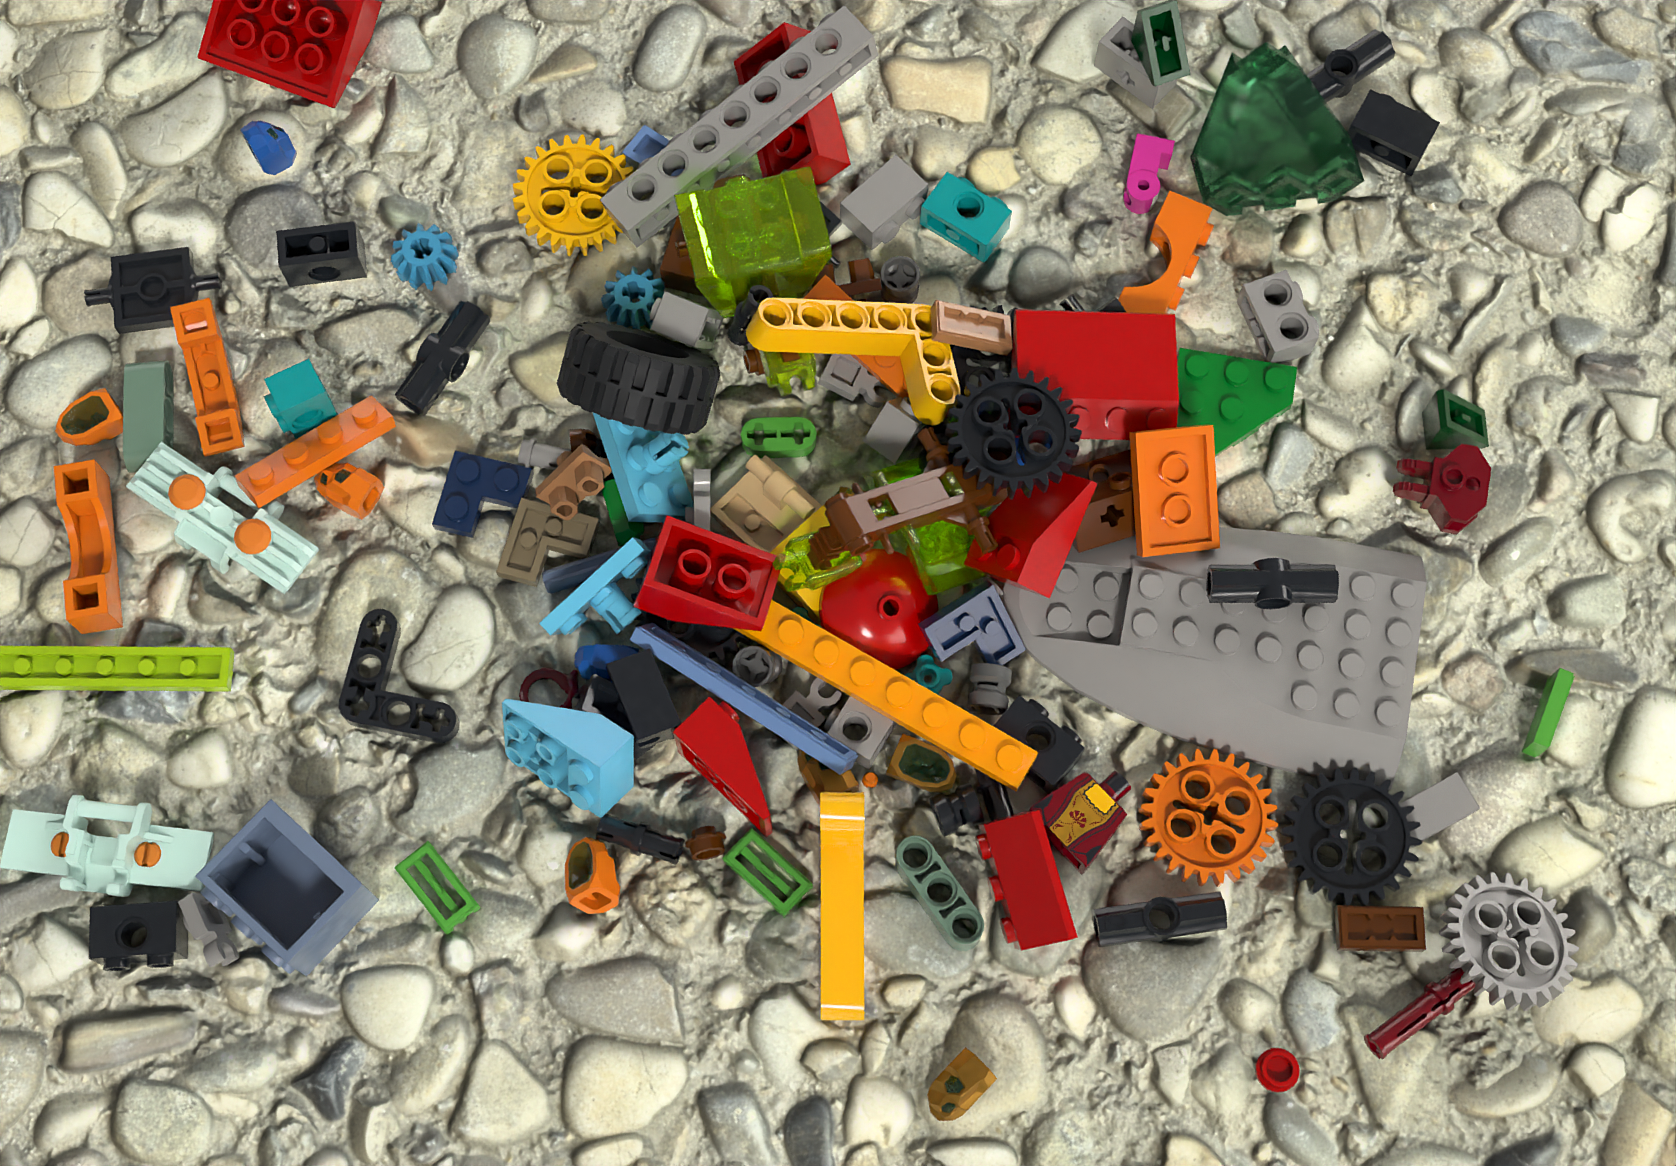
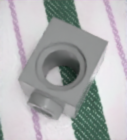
M898 397L886 402L863 441L896 464L909 458L920 440L917 436L918 433L927 424L922 423L915 417L909 397Z

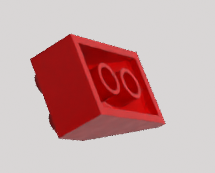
M1063 473L1059 484L1048 479L1049 486L1045 493L1034 485L1031 497L1027 498L1022 488L1017 489L1013 499H1009L1008 496L988 517L990 524L987 527L999 546L992 552L983 554L974 537L964 565L997 581L1050 598L1097 483Z
M667 515L656 538L633 607L676 622L761 631L784 558Z
M709 696L673 731L678 753L767 838L772 833L771 816L741 731L742 728L737 723L740 717L726 702L722 701L718 705Z

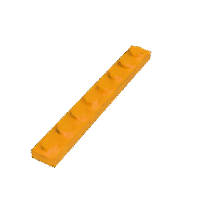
M771 600L761 631L735 629L1017 792L1038 756V752L773 600Z

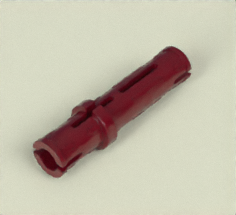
M1462 968L1454 969L1437 983L1434 981L1424 986L1423 994L1402 1010H1399L1370 1034L1364 1036L1367 1047L1377 1058L1384 1059L1387 1054L1415 1035L1440 1014L1447 1015L1455 1008L1454 1003L1472 991L1476 984L1472 980L1461 984V976L1465 973Z

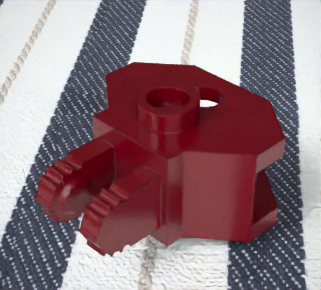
M1461 443L1444 458L1434 457L1432 462L1408 458L1397 460L1396 469L1398 473L1424 480L1423 484L1405 481L1394 483V496L1420 502L1419 508L1428 510L1441 532L1457 535L1478 517V513L1486 507L1491 467L1478 446Z

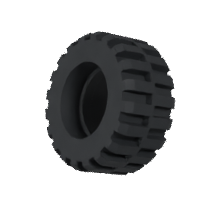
M588 321L578 323L570 331L557 379V386L560 395L563 398H567L568 402L578 405L581 409L590 413H596L600 417L619 421L632 427H641L645 430L689 435L690 433L695 434L707 424L720 378V369L718 362L713 360V357L703 354L702 351L686 346L679 341H673L661 335L647 333L635 328H627L622 325H610L604 322L592 323Z

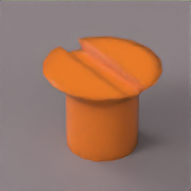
M867 772L862 777V783L867 788H873L878 784V777L875 773Z

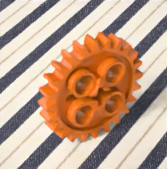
M1196 749L1192 756V762H1189L1187 757L1181 753L1176 758L1178 768L1166 761L1162 766L1165 777L1154 773L1150 779L1157 789L1145 788L1142 794L1145 799L1152 803L1142 804L1138 811L1150 817V819L1141 822L1139 830L1152 832V835L1146 839L1144 845L1145 847L1158 846L1159 850L1153 860L1156 862L1166 857L1170 861L1166 873L1169 874L1179 867L1182 869L1181 881L1184 883L1191 874H1196L1199 887L1206 883L1208 876H1212L1216 887H1220L1224 882V874H1227L1235 883L1240 879L1239 867L1244 872L1251 874L1255 870L1251 858L1262 862L1267 855L1260 846L1271 847L1275 842L1265 832L1274 831L1278 827L1277 822L1267 819V816L1277 810V805L1264 803V800L1272 793V790H1259L1257 787L1263 776L1258 774L1249 778L1246 775L1250 765L1249 762L1242 764L1239 768L1234 767V754L1232 753L1224 762L1219 761L1217 749H1213L1208 760H1204L1200 749ZM1189 782L1200 784L1205 791V797L1202 799L1192 798L1186 792L1185 784ZM1235 798L1241 801L1245 809L1244 814L1234 815L1230 813L1226 808L1225 800ZM1173 802H1179L1186 809L1175 808ZM1205 810L1212 812L1213 822L1211 825L1203 823V813ZM1174 820L1186 822L1190 827L1191 836L1182 838L1175 835L1171 829V822ZM1230 826L1241 827L1243 829V833H1237L1235 829L1231 828ZM1221 836L1227 839L1231 848L1230 853L1221 854L1216 852L1211 845V837Z

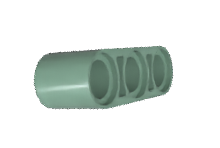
M167 360L127 363L124 367L123 457L127 471L135 473L161 442L174 450V380L171 365Z
M921 836L905 838L899 844L896 851L895 867L898 874L945 941L958 951L973 949L979 943L984 931L982 915L932 844ZM909 850L921 851L926 857V863L919 868H912L904 862L903 855ZM935 884H941L949 889L951 898L944 903H936L929 898L927 890ZM959 919L969 920L975 927V934L968 939H962L953 932L952 924Z

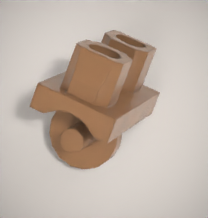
M583 444L573 453L564 451L557 458L558 467L535 489L536 497L550 504L551 513L564 520H570L578 513V504L586 496L599 493L605 487L604 479L612 472L608 458L598 457Z

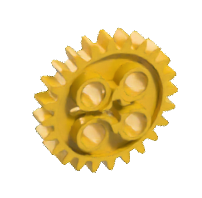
M583 134L580 135L577 144H572L570 137L565 135L564 145L558 146L553 139H549L550 150L547 152L539 146L535 147L537 160L526 156L524 161L528 170L517 169V178L520 182L513 183L514 195L517 196L513 198L515 210H520L517 212L519 224L527 223L525 225L526 234L531 236L537 233L536 238L539 246L550 240L553 253H556L561 245L566 246L568 256L573 254L575 247H580L583 255L587 256L589 245H594L599 252H602V240L604 239L615 245L617 243L615 231L623 233V231L609 217L600 199L606 195V192L613 184L622 182L634 172L633 167H625V155L622 154L614 158L615 151L612 144L601 150L600 138H596L591 145H586ZM557 172L567 174L563 179L556 180L551 178ZM594 176H602L606 178L601 183H592L589 181ZM578 193V197L573 198L574 194ZM552 207H559L563 209V211L557 215H550L546 213V211ZM589 211H599L602 213L595 219L584 216Z

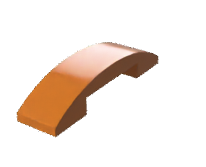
M210 298L170 307L178 344L183 350L198 416L195 417L203 455L207 457L245 447L241 415L231 368Z

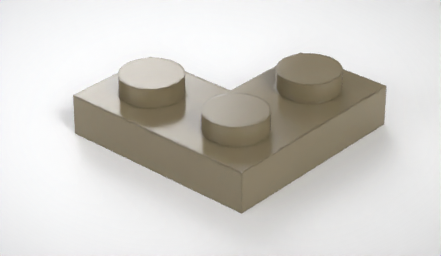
M521 498L496 570L498 577L537 587L549 550L581 559L588 558L600 526L599 518L577 513L570 520H564L551 513L550 505Z

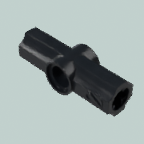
M1374 29L1346 49L1332 51L1327 56L1325 63L1285 88L1283 96L1286 99L1287 107L1295 116L1298 115L1304 118L1333 98L1346 96L1354 84L1394 58L1395 50L1393 49L1391 39L1384 31L1380 32ZM1333 71L1342 72L1346 76H1338Z
M460 301L437 334L431 333L421 344L416 357V365L395 393L397 400L418 415H426L447 383L455 382L463 374L469 362L470 350L491 322L489 316L475 304L469 301Z
M1266 558L1255 561L1252 565H1209L1207 569L1206 592L1209 603H1255L1257 608L1271 610L1285 608L1292 603H1335L1338 599L1339 573L1335 565H1290V562L1286 559Z
M1221 891L1177 898L1157 897L1148 902L1099 908L1092 911L1095 939L1099 948L1149 940L1152 942H1162L1171 937L1227 929V911ZM1161 910L1165 912L1170 920L1169 928L1158 929L1154 927L1149 919L1150 911Z

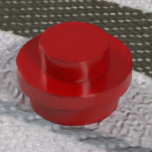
M1271 1048L1264 1051L1258 1057L1255 1064V1075L1258 1082L1265 1089L1276 1093L1285 1092L1291 1089L1298 1081L1300 1074L1299 1064L1294 1055L1282 1048Z

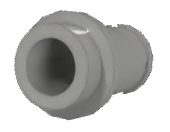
M533 437L530 441L523 439L518 463L525 464L527 468L536 466L555 470L558 467L557 458L564 451L571 452V449L538 443L537 438Z

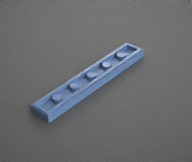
M649 623L636 627L629 639L645 650L650 649L652 654L838 774L841 775L851 769L858 758L857 753L656 624Z

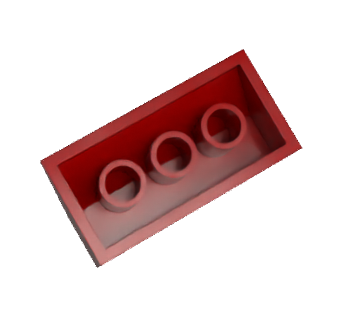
M783 22L734 61L739 85L747 83L758 74L764 64L776 60L789 49L790 45L797 38L805 37L811 31ZM798 73L794 75L792 78H801L806 73ZM832 93L757 152L765 186L772 183L784 169L804 187L827 182L851 165ZM768 97L761 103L771 102L775 97Z

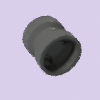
M896 256L887 260L882 266L880 276L882 299L885 303L913 304L919 292V267L909 257Z
M758 644L741 649L733 660L732 669L734 675L755 688L774 682L782 672L783 662L780 655Z
M980 663L971 667L970 681L974 685L973 691L968 694L967 709L985 715H1003L1008 709L1009 698L1005 693L1006 688L1011 685L1012 670L997 664Z

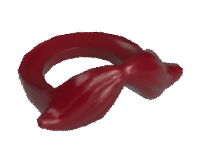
M541 668L530 673L521 684L520 701L529 702L528 693L531 686L538 680L550 679L556 682L568 694L566 701L560 707L572 709V699L579 690L578 671L573 670L571 673L566 674L550 668Z

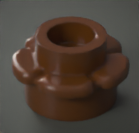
M703 826L694 829L691 832L692 838L685 842V847L689 848L693 860H709L725 852L723 839H726V835L720 831L716 832L714 826Z

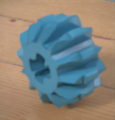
M420 223L417 224L416 232L414 233L403 229L402 236L404 240L393 241L392 247L395 253L391 255V262L393 267L397 269L398 278L402 282L409 281L410 286L415 290L423 283H425L430 291L433 290V282L439 281L447 285L448 278L446 273H456L457 265L455 260L459 256L457 247L452 245L451 235L448 232L441 233L439 227L435 224L427 231L424 230L423 225Z
M632 266L630 275L627 276L617 270L615 274L617 282L606 281L605 291L607 294L602 295L603 297L601 298L603 307L607 309L605 312L607 320L610 323L617 322V325L627 328L632 326L633 329L641 330L640 326L646 325L650 329L653 320H650L651 309L658 297L662 298L665 285L661 278L654 279L653 272L649 268L639 275L637 268ZM639 298V302L632 303V299Z

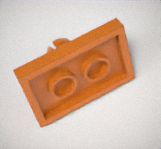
M1205 424L1129 432L1137 556L1149 557L1219 549L1220 537L1213 425Z

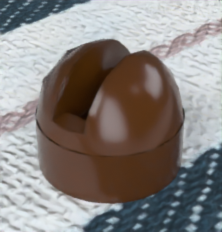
M569 429L572 453L581 444L594 452L597 446L595 433L589 429Z

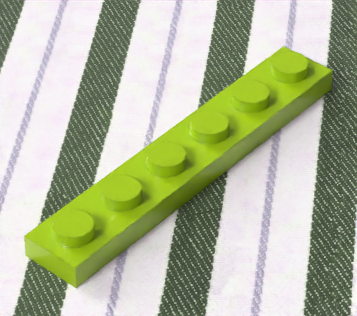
M0 646V690L231 692L235 652L231 647Z

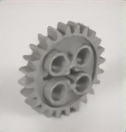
M1494 872L1489 873L1484 879L1477 875L1469 883L1465 882L1459 887L1455 894L1445 903L1448 909L1440 915V919L1447 923V925L1439 931V935L1450 939V942L1441 948L1442 952L1454 954L1456 957L1449 964L1450 969L1462 968L1465 972L1461 976V984L1467 983L1470 980L1476 984L1473 995L1477 997L1482 992L1487 991L1489 992V1003L1492 1006L1501 999H1504L1507 1010L1510 1011L1520 1004L1523 1011H1528L1534 1005L1540 1008L1564 992L1563 988L1573 981L1569 973L1578 967V963L1570 957L1579 951V947L1567 942V939L1575 934V930L1562 927L1561 923L1568 916L1566 913H1554L1552 909L1557 901L1551 899L1544 902L1541 899L1543 894L1542 887L1537 888L1533 892L1529 891L1526 878H1523L1514 885L1511 873H1506L1501 879H1498Z

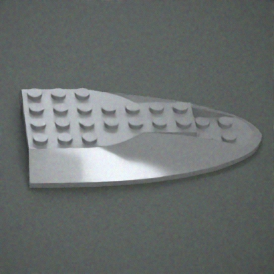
M1219 527V549L1141 557L1137 556L1136 535L1080 553L1072 545L1050 598L1005 583L1001 601L1026 648L1025 651L1036 662L1077 693L1127 719L1173 738L1212 751L1217 749L1218 753L1227 756L1232 753L1238 759L1311 777H1317L1318 774L1322 773L1331 781L1333 771L1337 768L1342 772L1344 779H1348V775L1353 768H1357L1359 780H1364L1373 771L1375 772L1374 784L1380 786L1389 779L1391 783L1388 792L1391 790L1406 742L1427 581L1421 556L1314 536ZM1266 558L1286 559L1290 562V565H1335L1339 573L1338 599L1335 603H1292L1288 607L1271 610L1257 608L1255 603H1209L1206 592L1207 569L1209 565H1252L1255 561Z

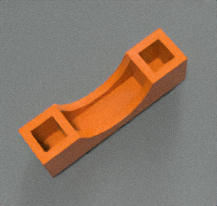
M1169 190L1150 236V241L1160 250L1164 257L1166 271L1159 279L1148 285L1123 288L1118 300L1126 312L1167 313L1169 308L1176 311L1185 291L1179 285L1184 276L1191 279L1200 258L1194 255L1198 244L1205 247L1213 231L1214 225L1208 223L1213 208Z
M95 459L54 466L56 502L66 526L71 554L70 574L68 579L63 581L66 620L81 634L122 628L123 620L110 477Z

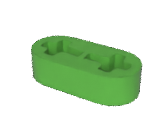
M803 417L754 418L746 422L741 430L742 447L751 457L757 455L759 458H763L765 455L769 458L804 457L812 453L817 442L815 426L810 420ZM795 430H803V435L805 436L803 444H795L794 438H791L794 436ZM755 431H763V435L766 437L763 439V445H755V441L752 439L755 436Z

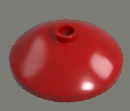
M870 549L861 555L849 556L840 562L825 581L819 602V616L822 629L894 670L914 662L927 649L929 644L918 624L939 611L936 591L926 572L908 556L897 551L887 554L885 549ZM886 601L891 602L894 607L891 616L887 615L883 610V605Z

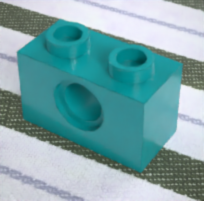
M946 172L922 204L920 224L985 263L1009 230L1012 210L1008 209L1001 199L994 196L989 197L977 190L966 178L955 177ZM968 211L976 216L966 218L961 216L960 213Z
M309 358L264 379L270 393L263 397L283 433L291 430L297 439L338 415Z

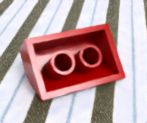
M1040 810L1024 811L978 825L981 834L975 836V841L982 861L989 859L993 876L987 877L988 885L994 902L1001 900L1006 917L1000 919V925L1006 943L1013 942L1015 949L1022 951L1078 938Z

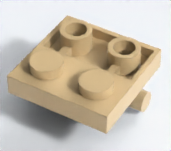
M754 455L745 465L749 471L710 508V515L739 542L770 553L822 505L768 456L765 455L760 459L757 455Z

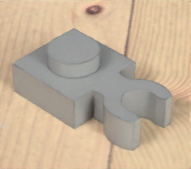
M831 354L817 383L851 401L855 399L859 392L863 394L865 401L869 405L880 408L885 399L874 392V387L880 386L888 390L878 379L868 374V370L850 354Z
M694 469L693 507H685V522L710 531V469Z
M816 678L811 684L810 694L806 698L796 690L782 705L820 729L826 723V718L820 712L835 708L841 701L842 693L838 690L830 698L821 697L818 692L825 686L826 682ZM788 742L796 751L799 750L798 747Z
M191 893L178 901L183 913V923L188 932L192 934L194 940H202L204 957L210 967L220 962L222 966H227L239 958L237 948L227 937V934L232 932L221 909L218 910L201 893Z

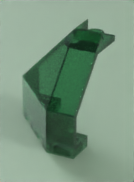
M1265 42L1252 50L1244 58L1237 56L1233 52L1231 53L1190 156L1204 204L1225 216L1242 214L1244 207L1263 205L1264 211L1291 208L1296 206V200L1316 198L1318 204L1333 202L1364 182L1350 135L1286 45L1278 50L1268 42Z

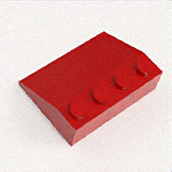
M213 0L197 58L331 108H336L372 38L382 2L378 0Z
M1015 309L1011 371L1013 368H1016L1019 378L1025 379L1027 373L1031 370L1034 372L1033 382L1038 384L1042 379L1048 377L1047 389L1050 392L1061 387L1063 390L1059 401L1072 400L1073 405L1068 414H1078L1080 417L1077 426L1074 427L1082 431L1080 439L1130 440L1129 432L1177 427L1179 391L1175 314ZM1029 406L1019 407V410L1024 414H1036V411ZM1009 409V413H1008V416H1009L1008 430H1011V431H1012V429H1011V422H1010V409Z

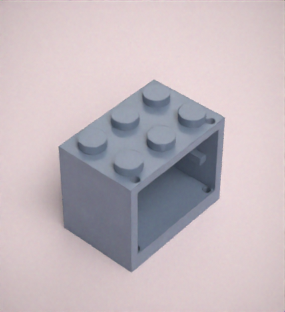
M272 799L195 876L205 885L200 893L218 910L221 909L229 917L235 914L230 922L258 945L265 942L266 945L261 951L279 968L282 967L289 974L296 969L305 976H308L379 901L372 892Z

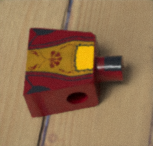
M1113 771L1100 784L1090 774L1084 772L1030 807L1029 811L1040 810L1048 840L1083 875L1126 818L1127 813L1117 802L1131 790V786L1117 771Z

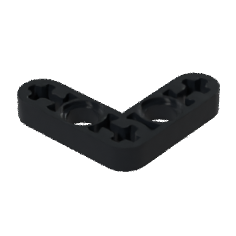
M385 609L369 611L361 621L340 695L338 708L341 715L350 725L358 728L434 743H445L452 740L459 731L460 721L450 705L385 691L399 643L401 628L396 617L390 611ZM381 621H385L390 629L389 632L381 633L378 642L382 649H386L385 652L373 648L375 647L377 637L371 628L372 626H380ZM376 658L381 662L379 673L371 678L361 676L359 673L361 663L365 659ZM355 683L366 687L363 700L369 706L368 710H360L358 716H355V713L350 708L351 703L358 704L362 693L359 687L355 686ZM367 688H375V690L371 691ZM396 705H406L410 708V717L404 724L394 725L388 720L390 710ZM423 708L422 714L428 719L437 720L440 714H444L449 725L441 726L439 732H435L432 724L419 721V709ZM418 722H419L420 728H419V729H415L416 726H417V724H418Z

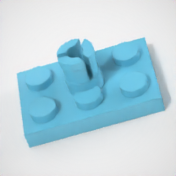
M593 413L628 521L663 523L668 515L685 522V507H693L692 496L679 462L688 453L687 449L689 446L685 436L680 433L668 434L662 431L645 430L637 426L632 427Z
M632 537L539 624L550 636L561 633L564 635L569 633L571 635L588 619L584 612L592 606L618 635L642 612L640 609L633 607V604L616 583L623 576L626 579H632L648 564L644 557L651 551L640 539Z

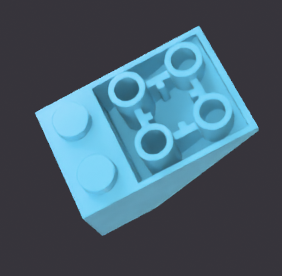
M505 699L502 702L505 754L515 765L519 767L524 766L538 775L539 779L547 787L557 788L570 797L578 808L589 810L599 818H602L634 787V736L603 715L512 699Z

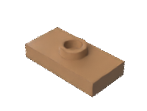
M935 300L930 308L932 341L1005 356L1013 348L1010 315Z

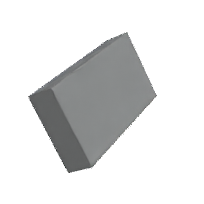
M1458 772L1399 804L1401 808L1414 806L1415 809L1406 816L1407 821L1420 822L1421 826L1411 831L1410 836L1422 841L1480 809Z

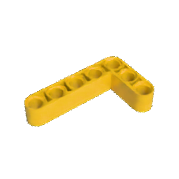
M773 297L761 301L746 329V337L749 343L758 350L766 352L900 356L912 411L919 421L927 425L933 426L943 422L948 415L949 409L954 406L955 396L957 394L961 395L950 344L932 341L930 305Z
M820 792L821 1020H864V792Z

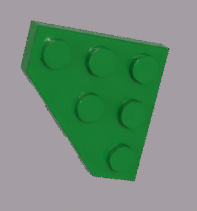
M1179 348L1177 354L1179 391L1177 427L1213 425L1215 457L1231 446H1236L1258 431L1262 425L1274 417H1279L1291 408L1294 398L1297 367Z

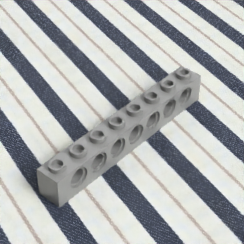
M845 5L835 13L826 15L815 29L805 37L797 38L790 45L789 49L776 60L764 64L756 76L744 85L734 88L728 98L717 107L705 111L693 126L684 133L675 135L668 142L667 146L654 157L645 159L639 164L637 170L625 180L613 184L606 192V195L600 199L609 217L636 248L713 188L714 183L718 179L727 177L878 56L874 36ZM835 49L831 54H822L826 50ZM798 73H806L801 78H792L794 75ZM768 97H775L771 102L761 103ZM738 121H745L739 127H731ZM715 145L711 150L701 152L705 146ZM684 169L681 174L670 176L675 170ZM654 193L649 199L640 201L641 197L645 194Z

